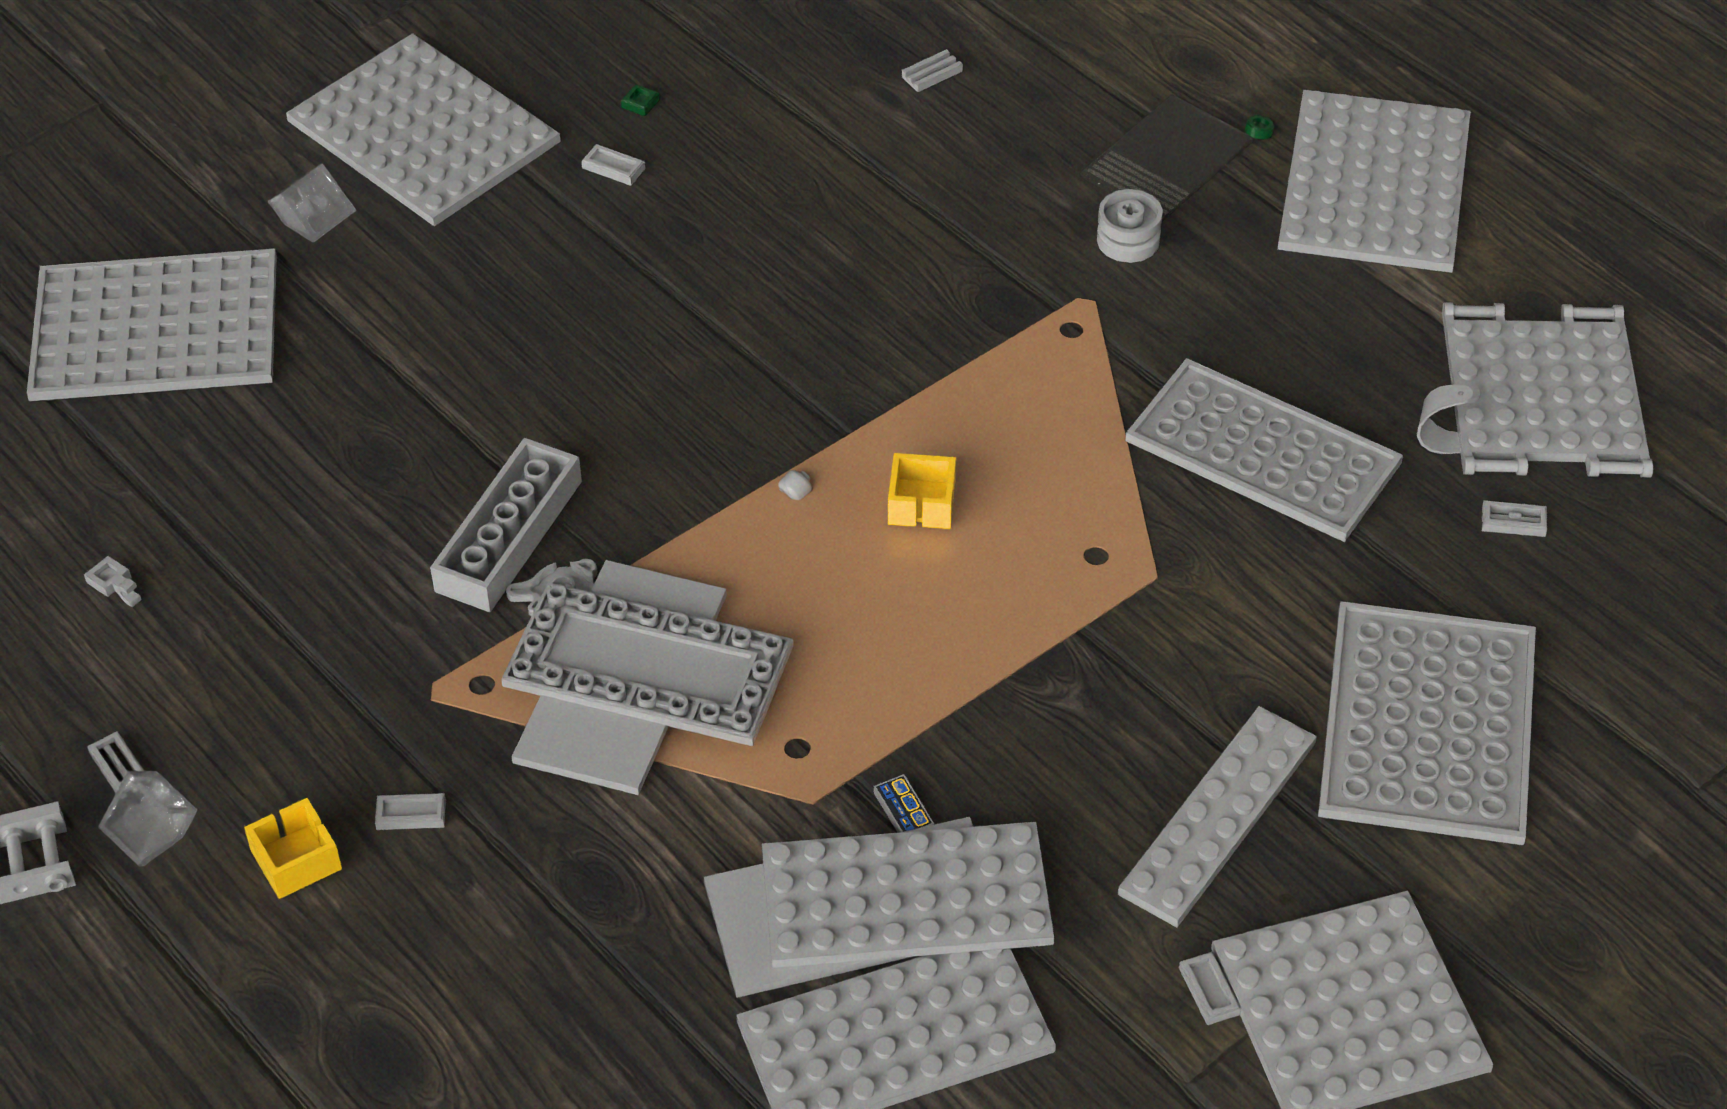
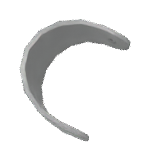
M1460 384L1445 385L1432 390L1424 399L1417 438L1421 446L1430 452L1438 454L1461 452L1458 432L1448 431L1437 426L1429 417L1442 409L1468 403L1473 398L1471 387Z

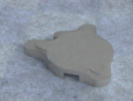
M582 559L577 562H570V567L557 568L556 563L547 565L532 579L510 584L506 589L507 598L512 602L530 601L528 612L532 616L547 582L591 592L597 575L596 563L591 559Z

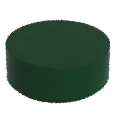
M1259 115L1249 117L1245 126V132L1256 139H1269L1274 130V123L1269 118Z

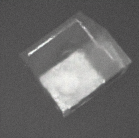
M323 163L309 170L268 200V203L284 225L311 242L318 240L356 211Z
M128 771L98 827L138 866H145L184 837L198 809L157 771Z

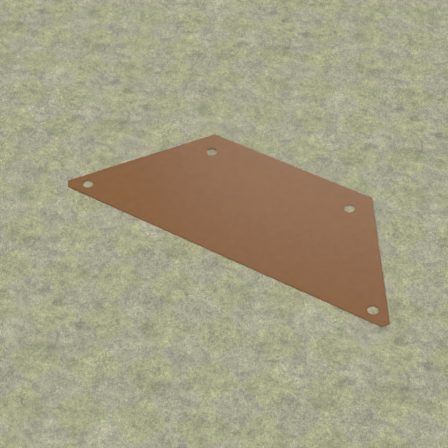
M1081 298L1073 300L790 469L796 470L799 473L804 471L811 478L809 482L812 485V491L802 499L792 500L788 495L779 490V481L787 474L785 472L629 565L725 588L727 596L716 621L793 639L792 651L753 746L669 726L654 759L655 762L813 805L1158 579L1128 443L1125 441V429L1096 301ZM1066 323H1077L1083 328V333L1079 337L1068 338L1061 334L1060 328ZM894 453L956 457V483L951 529L922 527V522H916V527L888 525V494ZM1097 547L1104 549L1108 553L1109 558L1104 564L1092 565L1084 559V553L1090 548ZM525 628L433 682L431 701L526 726L540 695L503 687L501 681ZM485 675L494 680L495 686L487 694H475L469 688L471 680L477 676ZM803 739L809 743L811 749L807 756L796 759L789 757L785 753L784 747L790 740Z

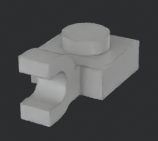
M109 556L84 574L87 584L107 597L117 592L120 598L131 607L142 600L140 595L133 591L137 585L131 580L132 577L129 569Z

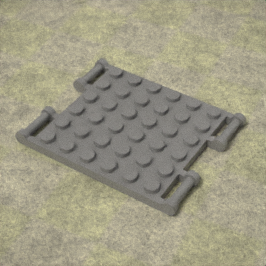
M1453 302L1443 303L1442 318L1451 385H1467L1473 390V398L1468 403L1454 406L1464 475H1473L1474 472H1516V475L1526 476L1528 461L1585 462L1588 477H1598L1599 474H1640V477H1652L1653 462L1649 456L1625 327L1623 305L1602 308L1573 307L1572 304H1562L1561 321H1507L1504 316V303H1494L1493 306L1454 305ZM1454 317L1493 318V320H1454ZM1574 319H1609L1612 322H1575Z

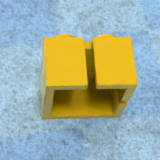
M894 453L888 494V525L916 527V522H922V527L951 529L956 483V457Z
M308 798L279 810L286 835L280 838L277 822L273 814L244 827L250 850L279 899L342 870L337 846L324 824H321V820Z

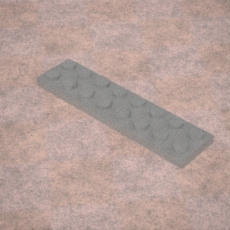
M1258 706L1121 883L1118 895L1178 928L1314 747L1317 736Z

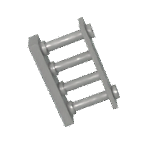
M58 801L0 815V848L7 846L11 875L0 877V904L48 892H58L64 888L76 886L69 861L59 862L55 834L67 832ZM41 838L46 866L25 871L21 843Z

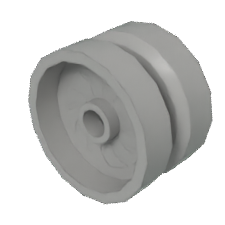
M1118 190L1107 195L1099 207V225L1097 229L1099 249L1107 257L1128 263L1143 261L1153 256L1159 248L1163 210L1160 202L1152 195L1141 190Z

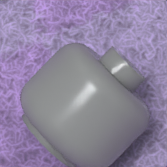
M790 470L779 481V490L788 495L792 500H800L812 491V485L809 482L811 478L804 471L799 473L796 470Z

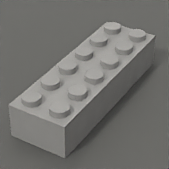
M523 438L430 567L434 592L491 612L581 484L579 457Z

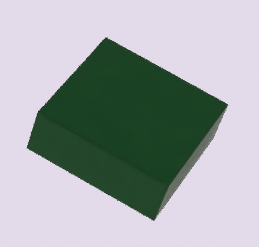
M635 84L621 100V107L646 116L660 101L659 93Z

